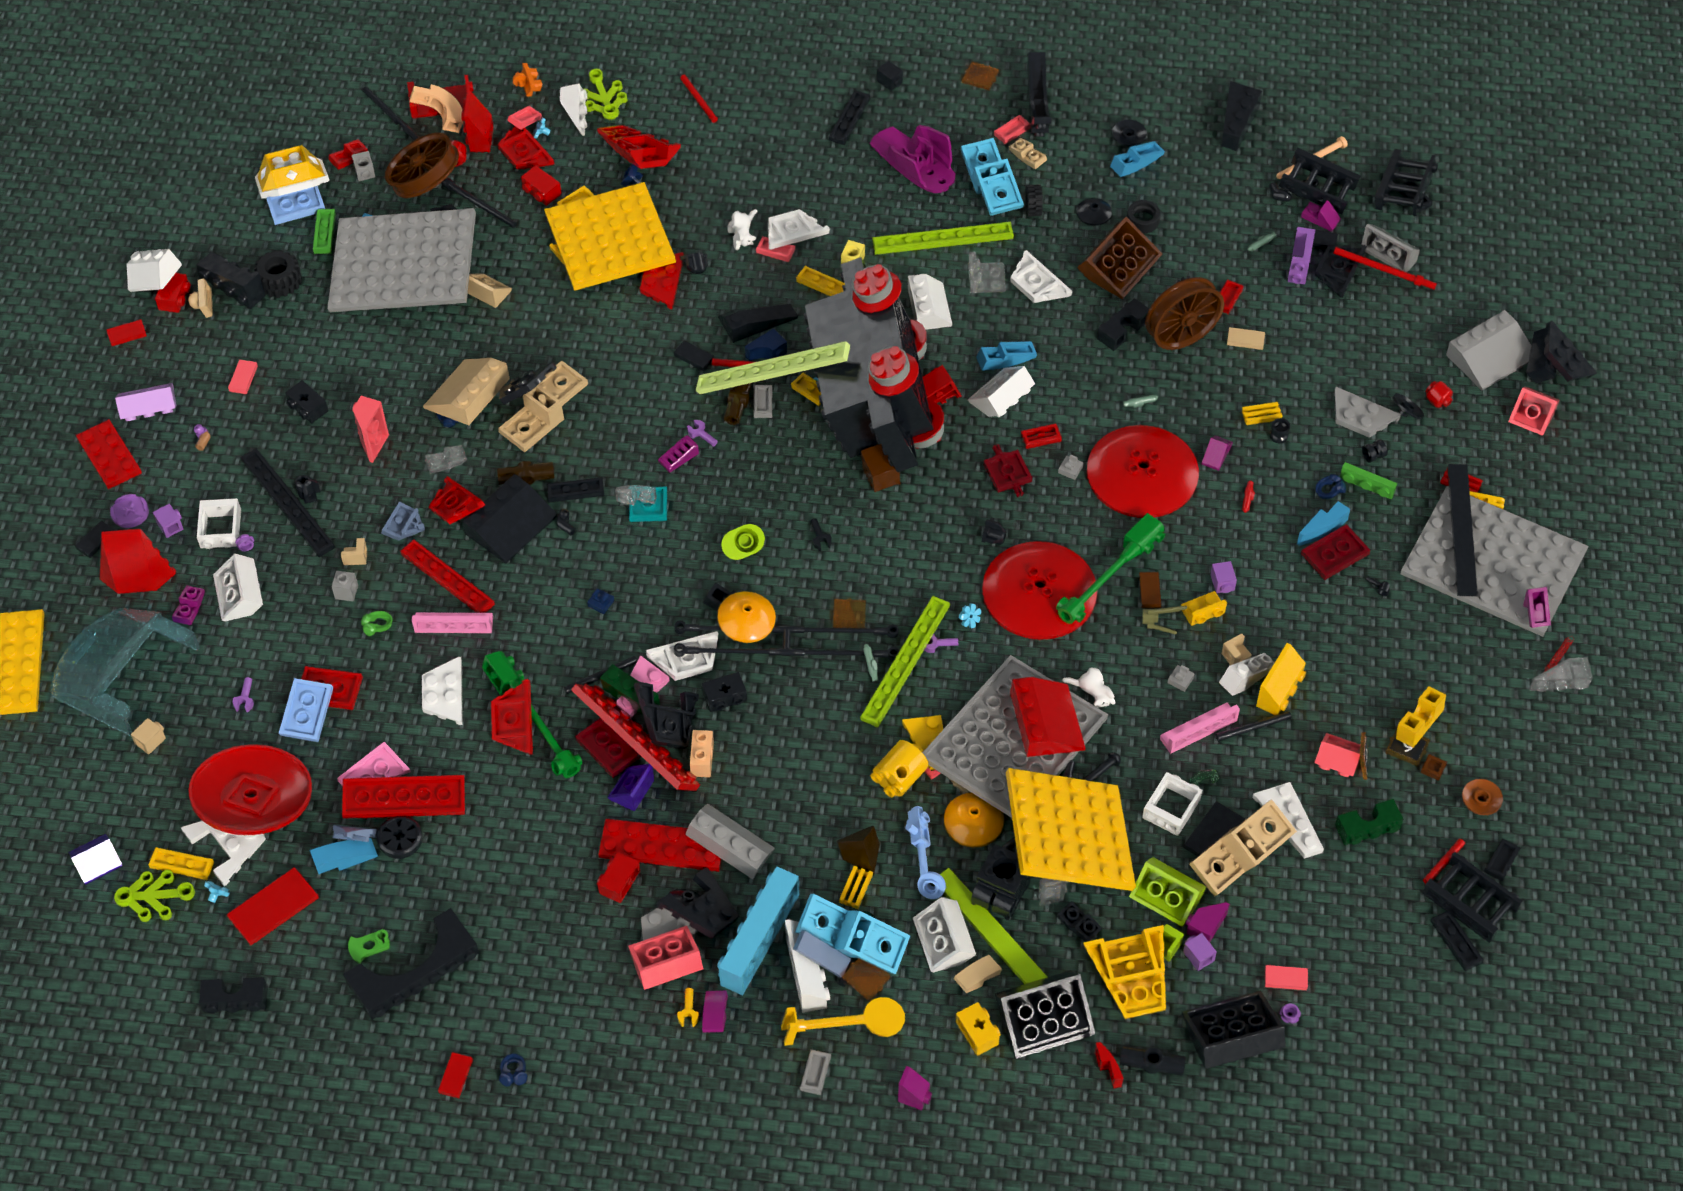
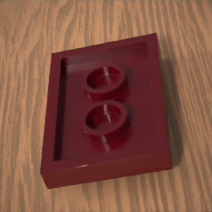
M1347 524L1301 551V555L1324 580L1370 554V549Z
M601 718L575 736L576 741L612 778L642 757Z

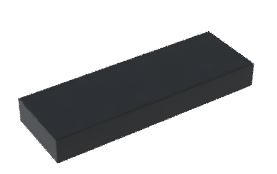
M602 477L547 484L549 503L605 496Z
M1450 910L1431 919V923L1464 971L1483 963L1484 959Z

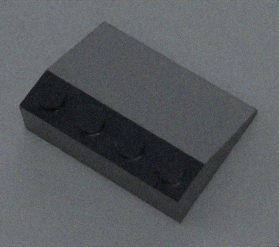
M514 474L484 501V507L471 513L462 522L465 535L506 564L557 517V513L527 482Z
M1075 970L995 993L999 1013L1016 1059L1096 1034L1081 975Z
M1261 991L1182 1011L1188 1032L1205 1069L1286 1047L1285 1028Z

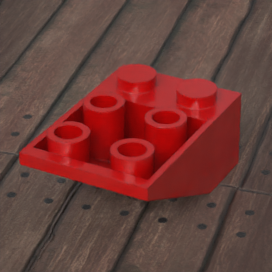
M467 91V97L463 99L465 111H462L461 114L462 121H465L464 133H467L466 145H469L470 152H490L494 129L492 115L471 91Z

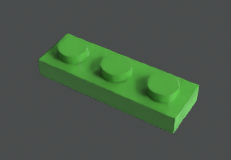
M317 209L313 243L314 254L332 253L336 217L335 209Z
M1346 462L1342 467L1340 474L1342 480L1392 500L1397 487L1396 482Z

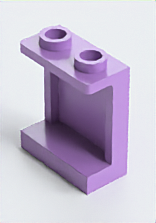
M1297 227L1292 253L1294 256L1291 260L1288 282L1305 285L1315 229Z

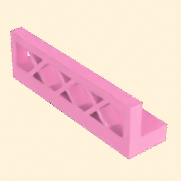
M416 612L415 615H412V623L415 633H492L493 613Z
M1227 702L1161 734L1160 740L1171 754L1236 722L1240 708L1237 704L1230 707Z

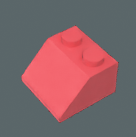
M1523 387L1508 422L1543 436L1554 415L1559 400L1531 388Z
M1326 733L1321 742L1315 763L1321 769L1336 770L1341 776H1354L1364 745Z

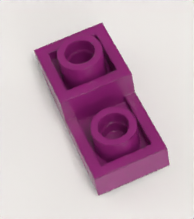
M186 585L179 597L180 604L172 616L173 622L192 625L202 603L205 589Z
M727 990L706 991L702 1022L703 1033L724 1032L726 1022L725 1009L728 999Z

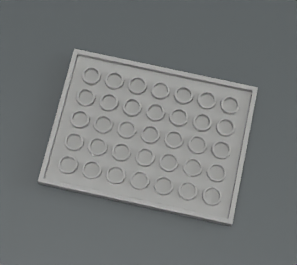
M475 209L339 218L327 308L329 312L467 303L476 217Z
M1447 486L1400 574L1544 637L1549 626L1535 628L1529 626L1528 608L1523 607L1526 590L1547 587L1550 620L1552 621L1588 546L1470 496L1478 594L1477 597L1457 596L1449 486Z
M1012 655L1007 658L923 751L929 766L1011 818L1012 813L1006 779L1008 768L1059 776L1066 768L1068 762L1072 761L1079 752L1033 757L1026 756L1010 695L1012 679L1035 677L1053 680ZM1070 691L1084 744H1086L1107 720L1108 714Z

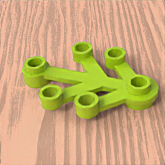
M592 69L589 72V78L596 85L599 94L585 89L588 100L585 102L587 111L592 112L595 110L601 112L606 119H615L619 115L618 108L621 103L627 102V94L619 92L622 90V82L619 80L613 81L612 87L606 93L602 83V71L600 69ZM616 92H619L617 99L611 104L610 100ZM592 100L601 102L604 106L595 104Z
M165 870L153 882L154 877L152 873L145 871L129 888H119L115 893L114 900L118 906H129L138 914L142 922L149 921L152 915L148 908H143L136 902L138 900L146 901L158 912L162 920H169L172 917L171 909L161 904L157 899L180 897L182 900L188 901L194 897L195 890L193 885L188 882L181 883L177 889L159 890L164 884H170L174 881L173 872ZM171 875L170 878L165 879V876ZM143 885H150L145 891L137 892ZM168 911L167 915H162L163 912ZM143 913H148L147 916L142 917Z

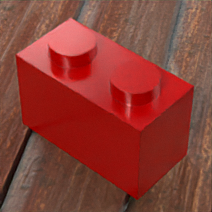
M536 165L521 176L523 190L526 193H530L538 202H542L546 206L561 195L560 182Z
M175 273L165 287L158 290L155 297L158 310L180 312L181 307L185 304L186 294L191 288L186 274Z
M617 852L615 857L609 860L605 873L601 874L597 880L599 894L621 903L640 873L639 861Z

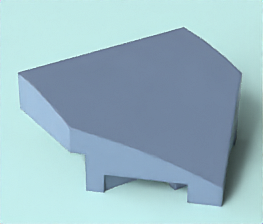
M399 502L383 527L381 534L399 541L424 531L425 527L418 514V508L414 509Z
M333 825V838L369 842V837L377 838V829Z

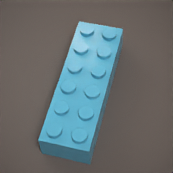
M777 866L773 873L770 872L768 874L766 886L764 889L759 890L755 905H751L748 909L747 919L745 922L740 923L735 940L731 939L727 947L728 952L718 962L720 986L743 996L799 897V876Z

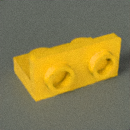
M1213 591L1185 602L1181 606H1187V609L1182 610L1190 625L1193 626L1195 624H1202L1210 618L1223 615L1227 602L1226 600L1221 601L1217 593Z

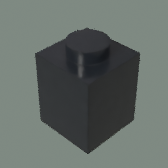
M887 61L877 69V82L893 91L903 83V70Z

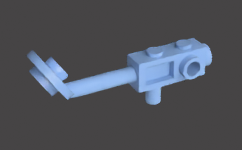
M915 806L908 811L905 829L910 832L911 844L918 850L920 878L917 887L924 897L938 899L946 890V882L940 874L928 872L926 848L931 846L928 828L930 818L923 811L922 807Z

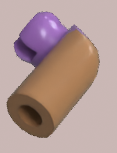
M197 424L194 427V432L199 440L195 447L203 451L210 440V434L205 427Z

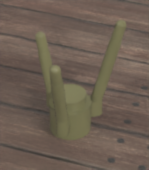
M1187 606L1143 609V624H1147V629L1177 634L1175 630L1158 626L1154 623H1158V614L1179 612L1187 609Z

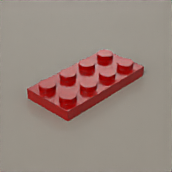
M110 419L76 435L78 442L107 489L115 487L142 473Z

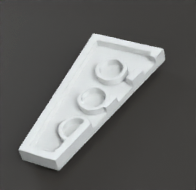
M1290 782L1253 793L1252 798L1259 802L1261 806L1272 799L1297 832L1288 840L1303 858L1323 853L1324 848Z

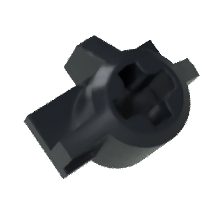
M701 252L686 254L680 257L681 260H686L687 269L692 274L704 273L708 266V256Z
M301 475L296 478L295 486L298 496L304 499L305 504L316 502V493L321 492L318 481L308 475Z
M995 518L986 519L981 542L1002 545L1006 538V529L999 522L994 521Z

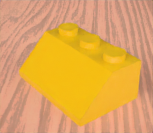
M1286 643L1260 686L1256 707L1273 715H1278L1281 710L1285 711L1289 703V696H1294L1298 688L1296 686L1298 681L1302 682L1306 675L1304 671L1306 663L1291 644Z

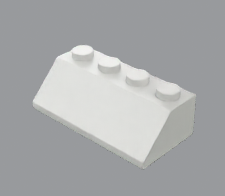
M785 920L786 941L802 1013L826 1009L827 1000H830L828 987L824 988L823 982L826 981L824 969H820L818 964L793 950L799 934L795 933L799 922Z

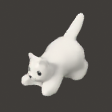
M756 209L752 210L749 215L739 211H735L732 214V221L729 222L727 229L729 233L735 234L733 236L735 250H739L740 245L745 247L754 244L752 241L756 237L749 233V228L754 215L757 213Z
M1089 668L1078 680L1070 677L1062 679L1063 682L1078 686L1095 698L1094 705L1097 708L1109 706L1110 703L1112 705L1115 704L1114 694L1108 686L1104 685L1103 676L1097 668Z

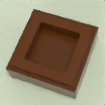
M1429 754L1420 773L1439 781L1447 761Z

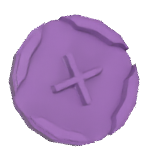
M135 494L123 495L114 501L113 507L111 506L110 508L112 520L116 525L123 528H133L142 524L149 514V507L145 499Z

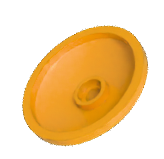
M742 591L731 594L723 600L718 609V623L721 630L729 638L738 642L752 643L760 641L771 633L775 625L776 614L772 604L765 597L754 592Z
M972 792L965 793L954 798L946 807L944 826L948 835L955 842L966 847H983L995 841L1001 834L1004 826V814Z

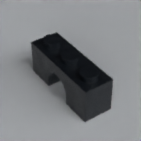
M1135 298L1125 303L1119 312H1115L1107 322H1103L1099 326L1098 340L1115 351L1126 341L1127 329L1124 326H1130L1138 331L1145 325L1149 308Z
M264 977L243 978L242 988L234 994H228L222 979L201 980L199 1004L203 1012L216 1013L218 1011L234 1013L239 1010L256 1012L260 1009H266L268 985Z

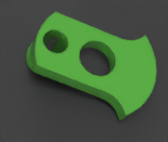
M383 929L360 938L351 936L348 942L349 953L353 960L359 964L362 963L364 958L390 948L388 933ZM367 941L375 943L374 947L369 950L363 946Z

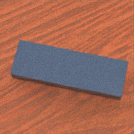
M801 930L793 948L796 952L842 978L851 958Z

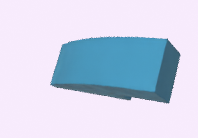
M1155 141L1129 147L1127 153L1115 155L1110 167L1120 177L1126 176L1151 164L1164 155L1165 151Z
M1032 341L999 342L997 347H981L976 358L981 370L984 371L1006 368L1036 358L1037 353Z
M1338 501L1328 513L1321 509L1299 533L1297 544L1301 546L1315 542L1340 528L1348 520L1350 508Z
M369 838V842L346 840L310 850L318 874L337 867L341 871L378 857L371 838Z

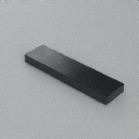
M857 90L853 92L829 135V141L842 145L846 144L870 100V94Z

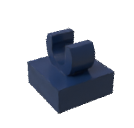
M631 164L625 171L621 184L625 187L630 183L632 185L639 184L640 181L638 180L643 177V174L637 172L638 167Z
M596 589L587 602L588 607L605 614L614 602V596Z

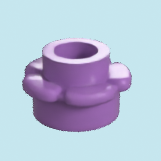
M242 534L236 539L235 543L241 551H249L254 546V538L248 534Z
M1286 1004L1280 1009L1283 1022L1294 1024L1299 1021L1301 1013L1295 1004Z

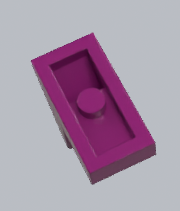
M1328 200L1322 207L1310 202L1301 215V218L1331 232L1341 219Z
M1547 587L1527 589L1523 607L1528 608L1529 626L1535 628L1551 625Z

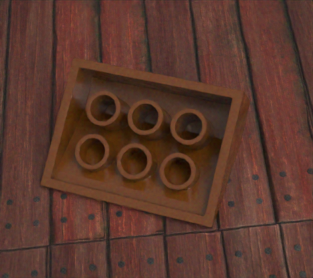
M1125 217L1111 229L1077 268L1088 280L1123 299L1162 256V253Z

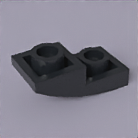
M1073 901L1056 916L1072 932L1086 942L1090 941L1103 929L1089 914L1085 915Z

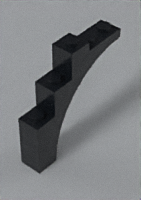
M1028 52L1031 134H1035V137H1045V134L1049 133V125L1052 124L1047 99L1046 52Z

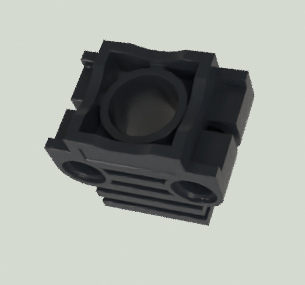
M994 844L977 876V884L972 894L971 904H977L986 909H989L991 905L992 911L1004 916L1006 920L1013 916L1032 877L1020 875L1017 853Z

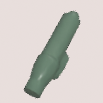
M1272 232L1271 234L1259 237L1256 242L1249 245L1248 251L1253 252L1277 237L1276 233Z
M1153 394L1123 401V406L1142 407L1145 403L1155 402L1158 396Z
M865 644L863 651L872 682L878 681L877 663L873 658L871 647Z

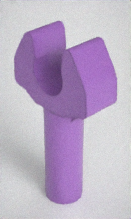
M694 420V426L698 429L687 426V431L691 438L700 436L713 447L718 443L715 438L704 431V422Z
M933 634L929 641L931 644H927L924 651L934 653L938 646H958V638L938 639Z
M246 677L244 680L241 695L233 698L232 702L236 712L239 711L240 704L245 703L246 712H249L254 705L252 698H249L252 679Z

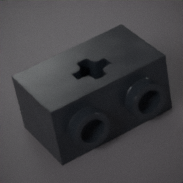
M303 380L285 392L287 405L292 410L295 409L303 420L307 419L311 424L328 412L326 400Z
M739 672L702 683L703 696L710 712L720 711L725 707L739 705L747 701V690Z

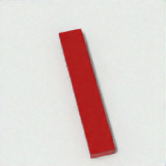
M413 539L400 551L403 557L476 613H486L495 605L494 600Z

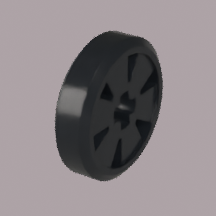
M395 816L386 820L380 826L377 833V842L380 850L386 856L395 859H402L413 855L420 848L423 839L419 824L408 816ZM399 834H403V838L401 837V840H397L396 838L399 837Z

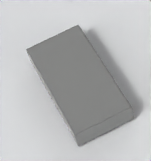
M754 385V418H772V385Z
M810 1049L800 1091L821 1095L831 1060L830 1053Z

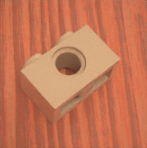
M693 730L690 772L696 777H711L714 746L713 731Z

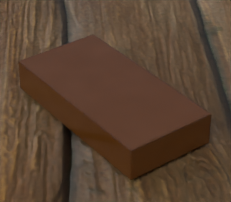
M1139 572L1141 607L1161 608L1159 572Z

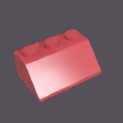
M360 396L359 400L354 403L352 412L354 413L361 444L369 462L373 463L387 440L389 433L381 402Z
M688 926L628 946L644 990L703 969L699 949Z

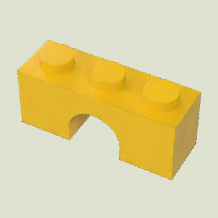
M1428 686L1419 697L1414 713L1408 711L1398 723L1396 739L1414 748L1443 712L1446 694Z

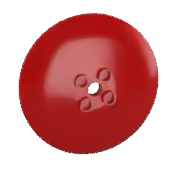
M1133 425L1116 429L1096 443L1088 458L1087 477L1090 487L1097 498L1112 510L1136 518H1143L1148 513L1155 518L1170 514L1189 501L1197 487L1199 468L1196 457L1190 447L1175 434L1154 426ZM1146 464L1148 465V467L1141 468L1139 465Z
M1026 542L1006 549L990 563L983 579V600L989 614L1004 629L1024 638L1038 640L1054 639L1075 631L1090 617L1097 599L1096 591L1084 603L1086 615L1080 623L1075 620L1072 624H1068L1059 617L1058 610H1056L1058 602L1063 597L1068 599L1071 597L1079 598L1096 579L1089 565L1078 554L1064 546L1050 542ZM1041 582L1044 583L1045 586L1039 588L1035 584Z
M241 745L222 750L206 759L196 769L189 784V800L196 815L207 825L219 831L236 835H258L283 828L296 820L304 812L312 795V781L305 765L289 752L267 745Z

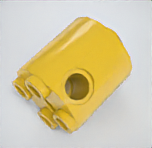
M899 740L876 765L870 777L884 788L887 796L891 798L903 796L929 767L928 761L920 746L905 740Z

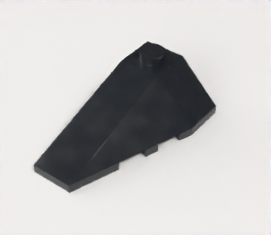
M791 304L734 309L718 315V318L732 342L735 343L798 319V315Z

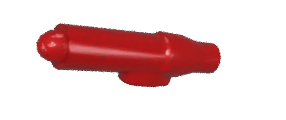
M1248 481L1245 488L1242 505L1244 513L1249 511L1251 501L1254 499L1253 481Z

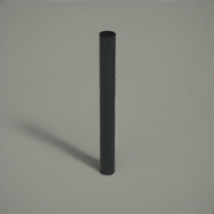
M632 656L615 664V666L621 670L636 664L637 658ZM608 668L564 687L567 694L571 693L575 684L589 685L600 680V677Z
M1287 711L1217 733L1216 739L1217 741H1222L1291 719V713Z

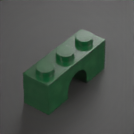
M612 664L600 677L603 690L617 699L621 696L625 697L632 704L633 709L643 715L634 688V684L639 681ZM653 691L654 704L661 705L658 694Z
M1394 799L1375 804L1372 812L1375 819L1373 821L1363 820L1357 810L1338 815L1335 827L1344 845H1355L1368 838L1375 839L1381 834L1397 832L1401 828L1403 817Z

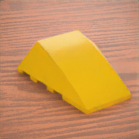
M1164 925L1143 929L1141 934L1106 942L1102 938L1083 943L1124 1019L1166 1010Z

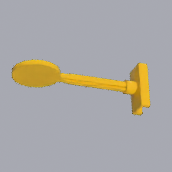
M879 997L870 1001L864 1010V1014L804 1020L797 1019L795 1007L786 1008L781 1025V1030H787L784 1046L793 1045L797 1032H804L807 1029L865 1024L872 1033L878 1036L890 1037L896 1035L902 1029L905 1023V1013L895 1000L885 997Z

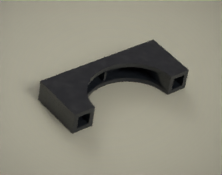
M451 908L433 918L438 931L437 943L430 957L418 968L402 975L383 976L371 972L360 963L343 974L347 985L371 1020L383 1016L390 1008L401 1005L411 995L420 993L427 985L436 983L442 976L448 972H454L461 964L473 960L479 954L476 942Z

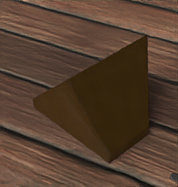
M874 826L836 841L844 861L857 866L859 869L863 868L866 872L872 871L874 876L880 846Z

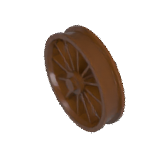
M427 134L409 143L394 156L385 171V180L390 186H393L395 194L401 198H412L422 195L433 188H437L449 176L458 162L459 151L451 144V140L446 134Z
M1194 277L1180 281L1164 291L1152 304L1146 316V329L1154 337L1158 346L1163 349L1176 350L1189 346L1204 337L1216 325L1224 309L1223 296L1216 290L1213 283L1206 278Z

